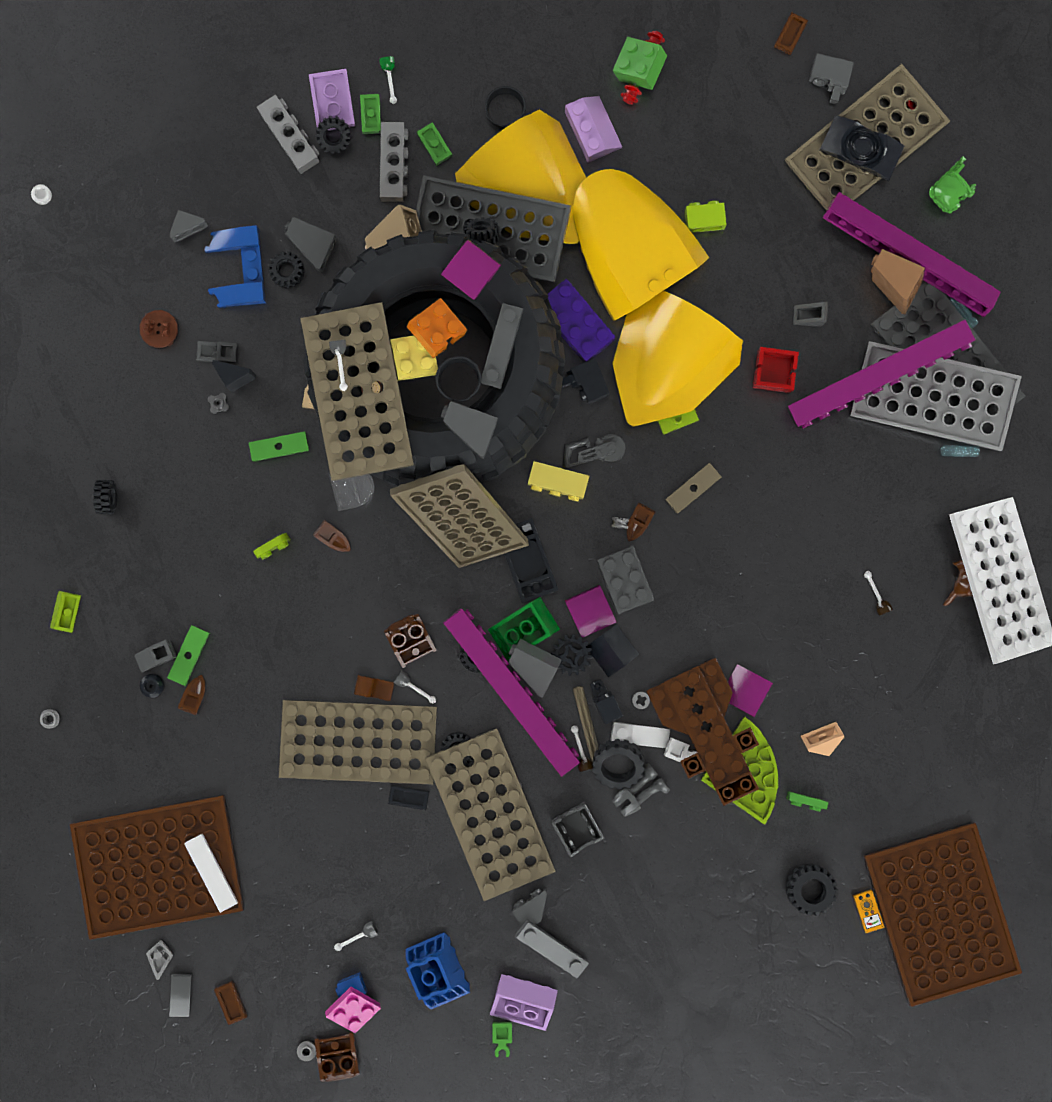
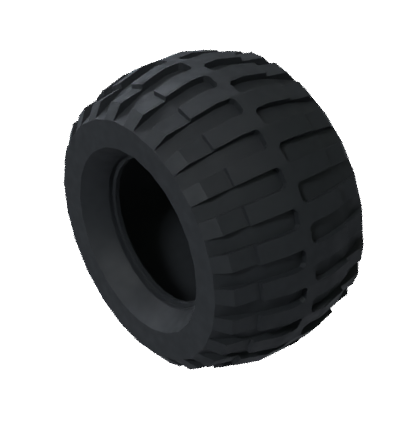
M436 230L418 232V236L403 237L400 234L386 240L387 244L376 249L370 246L357 256L358 260L350 267H342L334 277L332 287L327 293L323 292L315 308L316 315L382 302L388 334H390L405 319L421 313L441 298L452 312L469 318L481 327L492 342L503 303L523 308V313L501 389L489 386L480 399L469 407L498 418L485 459L480 458L444 424L443 417L430 419L416 417L404 412L414 465L369 475L398 487L401 484L415 481L418 478H424L436 472H442L454 466L465 464L480 483H486L498 478L508 468L515 466L523 460L534 444H537L547 431V427L560 400L565 366L564 345L562 343L561 325L550 305L548 294L537 281L533 280L528 273V268L515 258L506 256L500 247L486 241H482V243L470 238L469 234L451 232V235L436 233ZM467 240H470L501 265L490 282H487L474 300L441 275ZM363 322L360 326V330L364 333L369 332L372 328L369 322ZM343 326L340 329V335L344 337L349 336L351 333L349 326ZM329 330L321 331L320 339L328 340L331 337V332ZM368 342L364 346V350L367 353L373 352L376 348L373 342ZM347 346L344 355L351 357L355 354V348ZM331 350L325 351L323 358L327 361L335 357ZM306 352L303 361L305 375L308 381L309 390L307 391V393L309 395L313 408L315 409L319 418V412L314 392L308 355ZM370 363L368 371L376 373L377 363ZM351 366L348 369L350 377H355L359 374V368L356 366ZM331 370L327 374V378L330 381H335L339 377V373L336 370ZM360 386L352 389V396L360 397L362 395ZM335 390L331 394L333 401H339L343 397L342 392L339 390ZM383 402L378 403L376 411L380 414L385 413L388 408L387 404ZM363 406L358 407L355 411L356 416L360 418L366 416L367 409ZM343 410L338 411L335 414V419L339 422L344 421L347 416L346 412ZM389 423L381 424V433L387 434L391 431ZM362 427L359 431L362 438L369 437L371 429L369 427ZM342 431L339 434V440L347 442L351 436L350 432ZM387 443L384 446V452L386 454L394 453L395 445ZM367 447L363 451V455L366 458H372L375 454V450L372 447ZM346 451L344 455L353 461L354 453Z

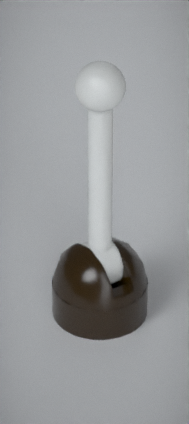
M866 571L864 576L869 580L879 601L876 606L879 616L892 611L891 604L886 600H882L871 578L872 573Z
M574 725L571 727V731L575 735L581 755L580 763L578 764L579 772L593 769L592 760L584 755L578 735L579 728Z

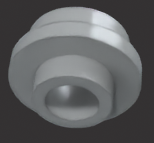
M47 709L40 715V723L45 728H54L59 724L60 716L53 709ZM49 715L53 717L52 722L47 720Z
M304 1041L299 1044L297 1055L301 1060L310 1061L315 1057L316 1048L314 1043ZM303 1049H309L310 1054H304Z

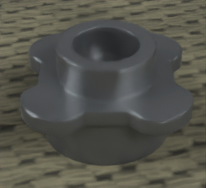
M224 393L208 397V402L211 405L210 411L213 414L229 409Z

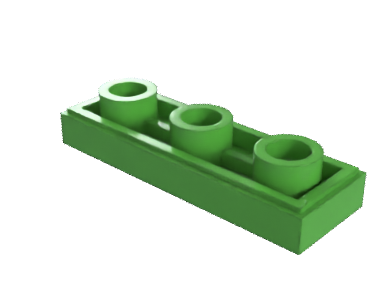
M306 432L249 442L253 462L309 451ZM278 444H282L281 450L276 449Z
M191 625L167 677L168 679L186 686L210 634L209 632ZM188 652L192 654L190 659L186 657Z

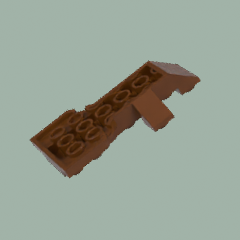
M716 658L646 691L662 725L689 735L696 748L697 753L680 761L688 779L707 771L723 806L759 789L741 754L758 746L759 743L751 727L732 735L724 717L733 692ZM688 686L690 689H695L692 697L684 694L685 688ZM695 704H698V706L702 705L704 708L699 715L697 712L693 713L692 711ZM704 721L712 724L710 732L702 731L701 726H703L702 723Z

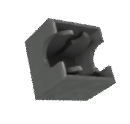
M585 801L551 820L570 857L579 853L583 848L604 839Z

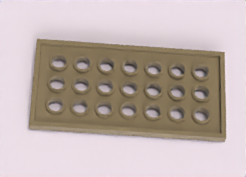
M903 64L899 65L838 115L857 121L875 132H878V125H884L887 129V132L884 134L896 139L905 146L897 165L950 122ZM901 87L904 92L903 95H896L894 88ZM887 99L889 106L882 107L879 100ZM911 100L915 103L916 108L914 110L908 109L906 102ZM865 111H872L875 117L873 119L866 118ZM893 113L900 114L901 121H894L891 115ZM921 115L926 116L928 123L921 124L918 117ZM832 121L785 159L788 166L826 211L831 201L835 198V195L831 193L832 187H839L843 195L855 201L882 179L819 151ZM910 127L913 130V135H905L904 128ZM814 158L817 165L810 167L807 164V159ZM836 160L841 161L843 168L836 169L833 162ZM821 172L827 173L829 180L821 181L819 174ZM853 175L855 183L849 184L846 181V176Z
M382 302L300 318L331 480L337 481L413 466L414 462ZM363 322H369L372 325L371 330L367 333L360 330ZM343 326L351 328L349 336L344 337L340 335V329ZM329 330L331 337L325 341L321 340L319 337L321 331ZM346 340V347L353 346L355 348L353 356L347 357L344 353L341 355L345 383L348 385L345 391L339 388L341 380L337 355L330 361L323 358L324 352L330 350V341ZM368 342H373L376 345L375 350L371 353H367L364 350V346ZM372 362H376L380 366L376 373L368 371V366ZM351 366L359 368V374L355 377L348 375V369ZM331 370H336L339 373V377L335 381H330L327 378V374ZM376 381H379L384 386L383 391L380 393H374L371 389L372 384ZM356 386L363 388V394L360 397L352 396V389ZM335 390H339L343 394L342 399L339 401L331 399V394ZM381 402L387 404L388 407L387 411L382 414L376 411L377 404ZM360 406L367 409L366 416L362 418L357 417L355 414L356 409ZM340 410L345 411L347 414L346 419L342 422L335 419V414ZM383 423L391 425V431L387 434L380 432V426ZM362 427H369L371 429L369 437L362 438L359 431ZM342 431L350 432L351 436L347 442L339 440V434ZM387 443H393L395 445L394 453L386 454L384 446ZM365 448H374L375 454L372 458L364 457L363 451ZM346 451H352L354 453L353 461L345 462L343 454Z
M465 464L457 465L451 469L436 472L433 475L418 478L415 481L390 489V496L458 568L529 546L527 537Z
M283 700L279 778L434 784V779L425 757L435 754L437 707ZM299 715H304L307 718L304 726H300L296 722ZM320 715L326 719V724L323 727L318 726L315 722L316 718ZM338 716L345 719V725L341 728L335 725V719ZM357 717L363 718L365 722L362 728H356L354 725V720ZM376 718L382 719L384 722L383 728L376 729L373 726V721ZM395 719H400L403 722L402 729L395 730L392 722ZM414 720L422 722L421 730L415 731L412 729L411 724ZM298 734H303L306 738V742L303 745H298L295 741ZM317 735H322L325 738L324 745L318 746L315 744L314 740ZM336 736L344 738L343 746L337 747L334 744ZM355 737L363 739L364 744L362 747L357 748L353 745ZM376 737L381 738L383 741L382 747L378 749L372 745V740ZM398 738L402 741L400 749L392 747L391 742L393 739ZM413 739L420 740L421 748L419 750L411 748L410 743ZM296 754L304 755L305 761L303 764L295 762L294 757ZM320 754L324 757L322 765L314 763L315 755ZM335 755L342 756L343 764L341 766L334 765L333 757ZM354 756L362 758L363 763L360 767H355L352 764ZM373 757H379L382 760V765L379 768L372 766L371 760ZM392 758H399L401 760L399 768L395 769L391 766L390 761ZM411 759H418L421 764L420 768L412 769L409 764Z
M497 728L425 757L484 901L556 872ZM487 748L492 751V756L489 759H484L481 756L483 749ZM466 756H471L474 759V764L465 766L463 759ZM449 763L456 766V771L452 774L445 771V766ZM490 767H497L500 771L499 774L495 777L490 776L488 773ZM473 774H479L482 780L478 784H473L470 781V777ZM454 782H462L464 785L463 789L455 791L452 788ZM499 784L506 786L507 791L504 794L496 792L495 789ZM486 792L489 798L487 801L481 802L478 800V794ZM468 799L471 802V806L468 809H462L460 807L461 800ZM506 802H511L514 805V809L511 812L503 810V805ZM487 810H494L496 817L492 820L485 817ZM470 817L478 819V824L475 827H470L467 824V820ZM513 820L521 822V827L518 830H513L510 827V823ZM494 828H501L504 831L501 837L493 836L492 831ZM477 835L485 837L486 840L482 845L475 843L474 839ZM520 838H526L529 841L525 848L518 846L517 842ZM501 846H509L511 848L510 853L502 855L499 851ZM484 853H491L493 859L490 862H484L482 855ZM527 856H534L536 862L533 865H527L525 858ZM510 863H515L518 866V870L510 873L507 870V866ZM496 870L500 873V877L497 880H492L489 878V873Z

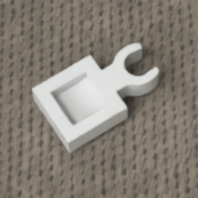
M670 737L663 755L680 762L684 758L697 753V751L688 750L689 744Z

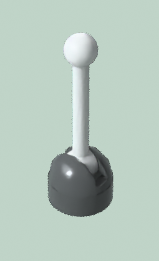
M346 340L330 341V350L333 354L337 355L341 380L339 388L345 391L348 385L345 383L341 355L346 350Z
M403 670L400 671L393 683L400 687L408 685L429 699L430 703L436 702L435 696L428 695L410 683L409 675Z
M374 921L368 922L363 927L362 933L341 944H335L334 949L340 951L345 945L363 936L373 938L379 935Z

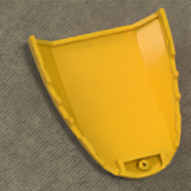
M615 169L600 170L588 176L578 186L572 207L576 233L587 269L594 281L593 284L612 320H617L637 309L709 259L698 240L676 213L648 187L628 173Z

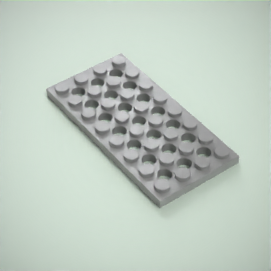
M869 341L862 370L877 363L880 359H885L904 349ZM939 358L935 360L937 364L927 369L925 366L920 367L926 370V376L923 379L918 378L916 374L910 377L907 374L900 377V383L903 386L900 393H895L892 390V386L887 383L883 385L884 390L876 394L869 392L865 394V399L857 403L853 402L850 414L852 417L1002 451L1022 376ZM937 372L944 373L945 380L943 383L935 381L934 377ZM960 376L964 379L962 387L954 385L955 377ZM975 381L983 383L982 391L976 392L973 389ZM918 386L921 389L922 393L919 397L911 395L912 387ZM993 386H1001L1002 394L1000 396L993 395ZM932 391L940 393L939 401L934 402L930 399ZM956 395L959 397V404L957 406L950 405V396ZM871 396H876L879 399L877 407H871L868 404ZM972 399L978 402V408L975 411L968 408V402ZM892 400L898 404V408L894 412L889 411L887 408L888 402ZM995 404L998 410L995 415H990L987 412L988 405ZM914 405L917 412L914 416H909L906 413L907 406ZM928 409H932L936 413V417L931 421L925 417V412ZM946 414L954 416L955 421L953 424L947 425L944 422ZM966 418H970L974 422L971 429H966L963 426V421ZM984 423L992 425L993 430L991 433L986 434L983 432L982 426Z

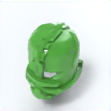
M964 156L929 190L930 198L943 212L948 214L956 211L961 206L959 203L961 200H965L967 197L970 198L975 194L976 184L968 185L963 177L958 174L965 166L963 164L966 160Z

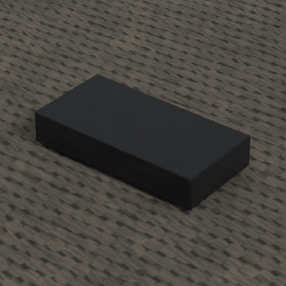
M391 785L388 804L426 811L430 791Z

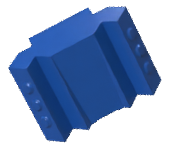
M446 933L439 934L406 949V961L409 965L406 971L418 999H423L424 1004L432 1010L470 993V983L465 980V971L460 966L455 948L450 945V937Z

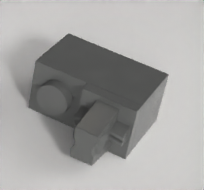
M816 54L809 82H813L817 86L827 85L826 89H828V92H831L829 103L837 104L840 94L844 95L849 86L854 62Z

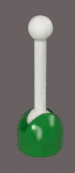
M388 56L380 58L379 62L381 69L387 72L391 94L390 102L395 104L397 98L394 96L391 71L395 67L394 57Z

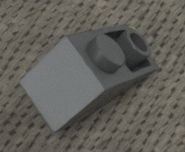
M164 640L142 650L134 656L143 673L175 659L177 654L171 640Z
M540 888L536 889L530 894L531 897L525 901L521 899L514 904L515 908L512 909V912L521 926L526 920H529L534 925L541 922L547 897L545 888L542 890Z

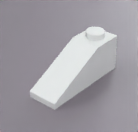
M613 722L611 741L615 739L624 741L625 739L631 744L666 748L669 742L670 729Z

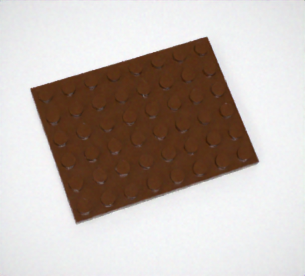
M224 795L70 824L89 940L244 910ZM202 833L238 901L236 905L221 913L184 844Z
M975 822L864 855L905 993L911 1007L1022 973Z

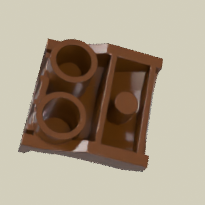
M419 614L409 615L391 624L384 631L402 668L432 651H437Z
M353 1032L343 1036L315 1039L321 1082L337 1081L360 1075Z

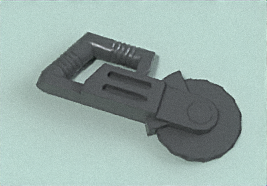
M607 434L601 439L598 438L595 447L592 448L588 437L565 444L563 469L566 470L596 459L600 461L604 459L608 462L618 461L625 454V442L616 434ZM586 446V450L578 452L577 461L570 464L572 450Z

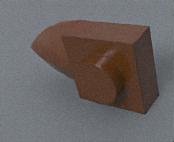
M641 503L637 504L627 525V539L629 542L637 539L644 533L656 511Z
M326 520L322 522L313 534L314 537L334 550L341 552L351 550L346 537L339 529Z
M202 675L194 678L188 684L178 709L194 715L197 714L205 692V682Z

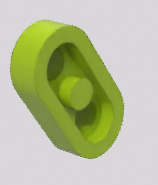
M287 533L281 534L258 547L253 552L257 558L266 559L272 555L271 551L287 547L289 545L288 541L291 539Z

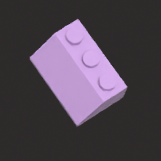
M599 96L584 97L565 105V114L588 163L622 148Z
M501 974L490 1015L546 1031L554 1010L558 990Z

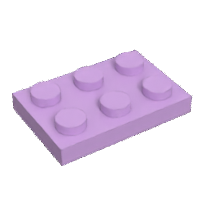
M340 69L309 74L317 127L320 121L322 122L325 117L327 119L329 116H332V118L337 116L339 119L345 120L349 127L355 126L347 70Z

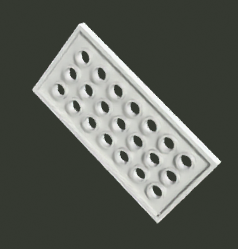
M1013 497L949 514L993 664L1052 646V626ZM999 516H1002L1003 524L1000 523ZM985 520L988 521L989 528H986L984 524ZM970 524L974 527V533L970 531ZM1005 534L1009 537L1008 543L1005 540ZM991 538L994 541V547H992L990 544ZM976 542L979 544L980 547L979 552L975 548ZM1011 552L1014 555V561H1012L1010 558ZM996 557L1000 560L999 566L996 564ZM981 561L985 564V570L981 568ZM1016 571L1020 574L1019 580L1016 577ZM1002 575L1005 578V584H1003L1001 581ZM987 580H989L991 584L990 589L986 585ZM1022 589L1025 591V598L1021 595ZM1007 594L1011 597L1010 603L1007 601ZM993 598L996 601V607L992 605ZM1027 608L1031 611L1030 617L1027 615ZM1013 612L1016 615V621H1014L1012 618ZM998 617H1000L1002 621L1001 626H999L997 623ZM1033 626L1036 628V635L1032 632ZM1018 631L1022 634L1021 640L1018 638ZM1003 636L1007 638L1006 645L1003 642Z

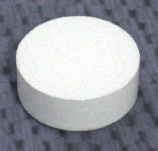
M39 184L32 189L31 197L36 203L44 205L51 200L52 193L47 186Z

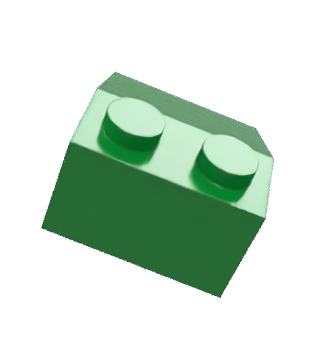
M541 597L488 629L508 662L511 658V655L508 653L512 645H517L520 639L535 646L560 630Z

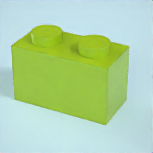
M710 201L708 204L700 205L699 202L690 203L685 208L686 226L692 233L724 230L726 227L724 203H719V201Z

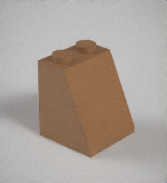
M882 249L879 255H875L871 264L873 265L871 273H873L872 281L895 307L905 315L923 282L925 267Z

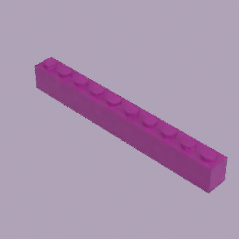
M838 192L831 201L823 219L879 253L884 249L925 267L924 281L982 317H985L994 308L1001 292L992 285L987 284L945 256L919 242L911 235L906 234L864 206L851 200L848 196Z
M965 319L789 405L788 409L797 427L802 426L804 429L813 424V419L819 417L822 420L830 416V411L837 409L839 412L847 408V403L854 400L857 403L865 399V394L869 392L876 394L884 390L882 386L887 383L892 386L900 382V377L906 374L910 377L919 373L918 368L925 366L927 369L937 364L935 360L941 357L945 360L954 356L953 351L959 348L961 351L972 347L971 343L975 341V338Z
M462 608L443 622L562 777L580 763L577 760L579 754L573 747L568 748L565 744L568 741L562 732L557 733L554 727L556 724L550 717L545 718L542 714L544 711L543 707L538 701L536 703L532 701L530 697L533 694L526 686L522 688L519 684L520 677L515 671L512 673L509 671L507 666L510 664L503 655L499 658L495 652L497 647L491 640L489 642L486 641L483 637L486 633L480 625L475 626L472 620L474 617L468 610L463 611Z

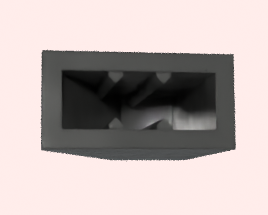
M293 217L291 221L287 222L285 227L287 238L313 267L322 273L337 238L335 234Z
M450 401L449 406H444L441 415L444 418V424L480 458L485 459L498 418Z
M520 639L517 645H512L508 653L511 655L508 663L536 694L543 698L562 659Z

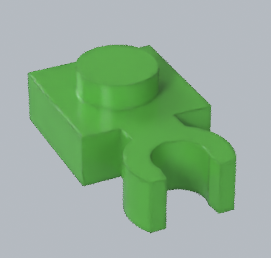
M493 1022V1043H498L495 1049L496 1057H499L501 1049L506 1051V1057L510 1055V1049L506 1043H512V1022Z

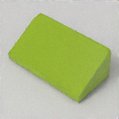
M58 591L50 625L51 629L73 632L81 595Z

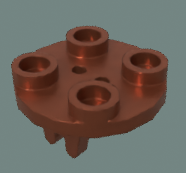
M154 310L147 313L140 324L142 339L149 346L155 348H164L172 345L178 333L176 319L170 313L163 310Z

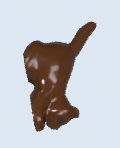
M962 559L958 562H953V565L959 569V576L955 582L954 590L943 603L944 606L951 604L956 596L973 597Z

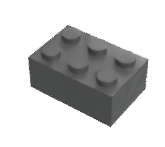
M634 546L597 560L617 614L654 601Z

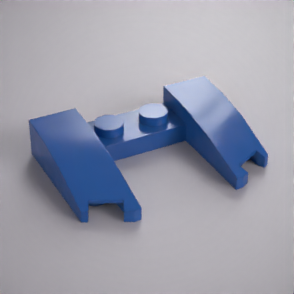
M258 226L238 227L211 232L210 235L213 236L210 246L205 247V253L241 249L244 284L208 289L209 294H215L220 302L217 304L218 308L266 303Z

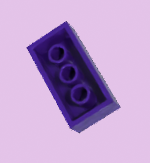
M567 279L548 293L550 305L561 325V336L583 363L592 360L615 340V335Z

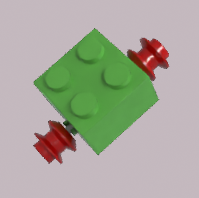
M658 31L648 32L649 40L645 41L627 37L613 68V72L618 80L629 84L624 86L627 90L626 93H621L623 101L628 104L638 103L636 96L642 94L638 88L639 86L653 90L667 58V54L662 46L659 45L664 43L665 39Z

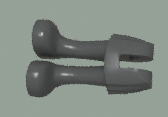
M649 762L645 764L643 777L639 779V782L636 785L633 784L630 788L623 787L612 800L616 807L627 799L630 801L620 810L624 817L640 810V805L652 794L659 791L666 794L670 791V788L659 776L649 787L634 796L641 787L658 776V773Z

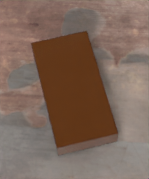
M791 12L774 47L791 55L808 20Z
M233 980L214 988L228 1025L248 1017Z

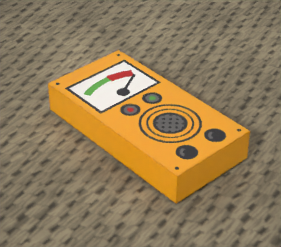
M870 889L853 895L864 932L869 933L884 928L873 891Z

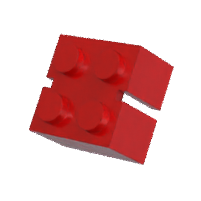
M760 347L757 351L755 366L757 369L754 374L753 388L791 393L795 386L796 373L794 371L797 369L799 352Z

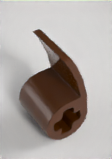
M358 675L354 694L390 701L394 683Z

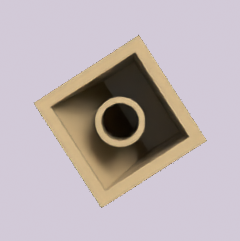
M403 205L396 206L365 238V249H368L370 246L374 249L387 244L386 240L400 234L403 237L418 236V232L422 231L416 210Z

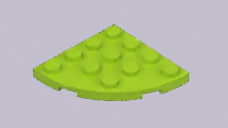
M743 717L732 735L751 727L759 745L741 754L759 789L733 801V803L765 825L775 805L774 802L778 789L777 764L773 751L762 732L749 719ZM706 771L700 780L715 790Z

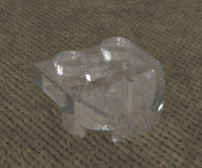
M369 474L337 481L331 480L338 511L359 507L368 502L374 493V482Z

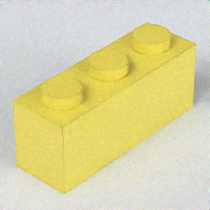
M534 461L528 485L531 486V490L542 492V489L550 491V495L560 497L563 494L568 496L567 499L579 502V499L583 500L589 476Z

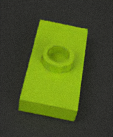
M694 409L688 413L658 420V424L664 435L697 422L699 419Z

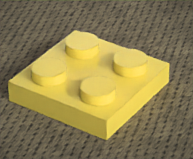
M415 336L390 339L398 381L436 375L438 370L436 357L433 359Z

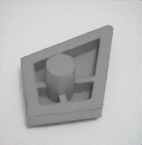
M162 940L146 953L156 980L160 979L174 955Z

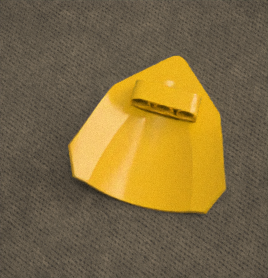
M540 109L520 118L496 134L455 173L456 181L459 183L567 204L572 207L575 192L581 182L586 179L560 122ZM473 201L470 204L476 210L479 209L478 201ZM495 204L488 208L490 215H494L498 211V207ZM572 207L564 239L565 244H576L579 242ZM510 208L507 211V217L512 219L516 216L514 208ZM528 212L525 215V221L528 223L532 222L535 218L533 212ZM546 216L543 220L544 225L551 226L553 224V217ZM510 227L504 228L506 231L512 234V229ZM524 231L521 237L530 239L531 234L529 231ZM542 235L539 240L549 241V237Z
M662 291L637 309L628 313L613 360L615 378L627 423L631 426H638L693 411L740 365L743 340L708 313L666 291Z

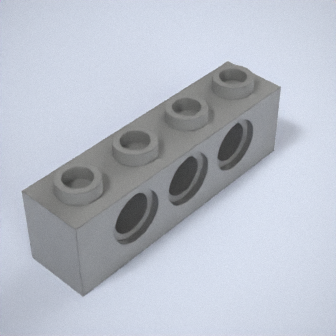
M275 94L257 106L260 115L300 174L319 163L317 157L320 155L314 145L310 146L307 140L309 138L303 129L301 131L296 126L299 124L293 114H288L286 111L288 106L282 98L279 100ZM276 116H284L281 121H275ZM289 130L294 131L291 137L285 136ZM298 146L305 147L302 152H296L295 150Z
M381 122V202H404V196H407L408 187L404 185V178H408V166H405V159H408V147H405V140L409 139V130L405 129L404 122ZM394 140L400 142L397 147L390 146V143ZM392 159L399 160V163L395 166L389 164ZM396 177L399 179V182L397 184H390V179Z

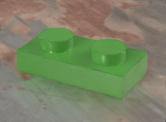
M379 94L360 95L362 133H381Z
M433 122L417 131L418 137L436 166L452 157L451 151Z
M790 791L787 792L786 799L790 800L792 805L802 807V804L810 805L809 809L819 812L821 808L827 810L828 802L825 800Z

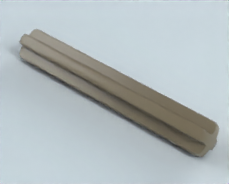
M582 686L573 688L590 758L593 761L594 753L599 747L584 689Z

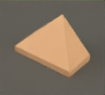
M837 722L801 735V739L809 752L830 756L844 738V734Z

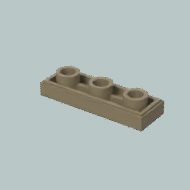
M708 463L665 500L678 514L722 477ZM694 485L696 492H692L690 486Z

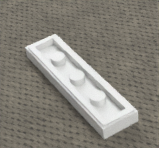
M203 833L185 842L184 844L219 912L221 913L236 905L238 901Z

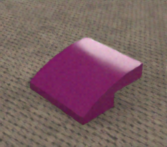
M467 240L441 275L474 300L487 282H490L501 265L470 240Z
M600 585L565 600L582 638L616 623Z
M737 664L728 680V684L733 692L729 704L755 717L773 683Z

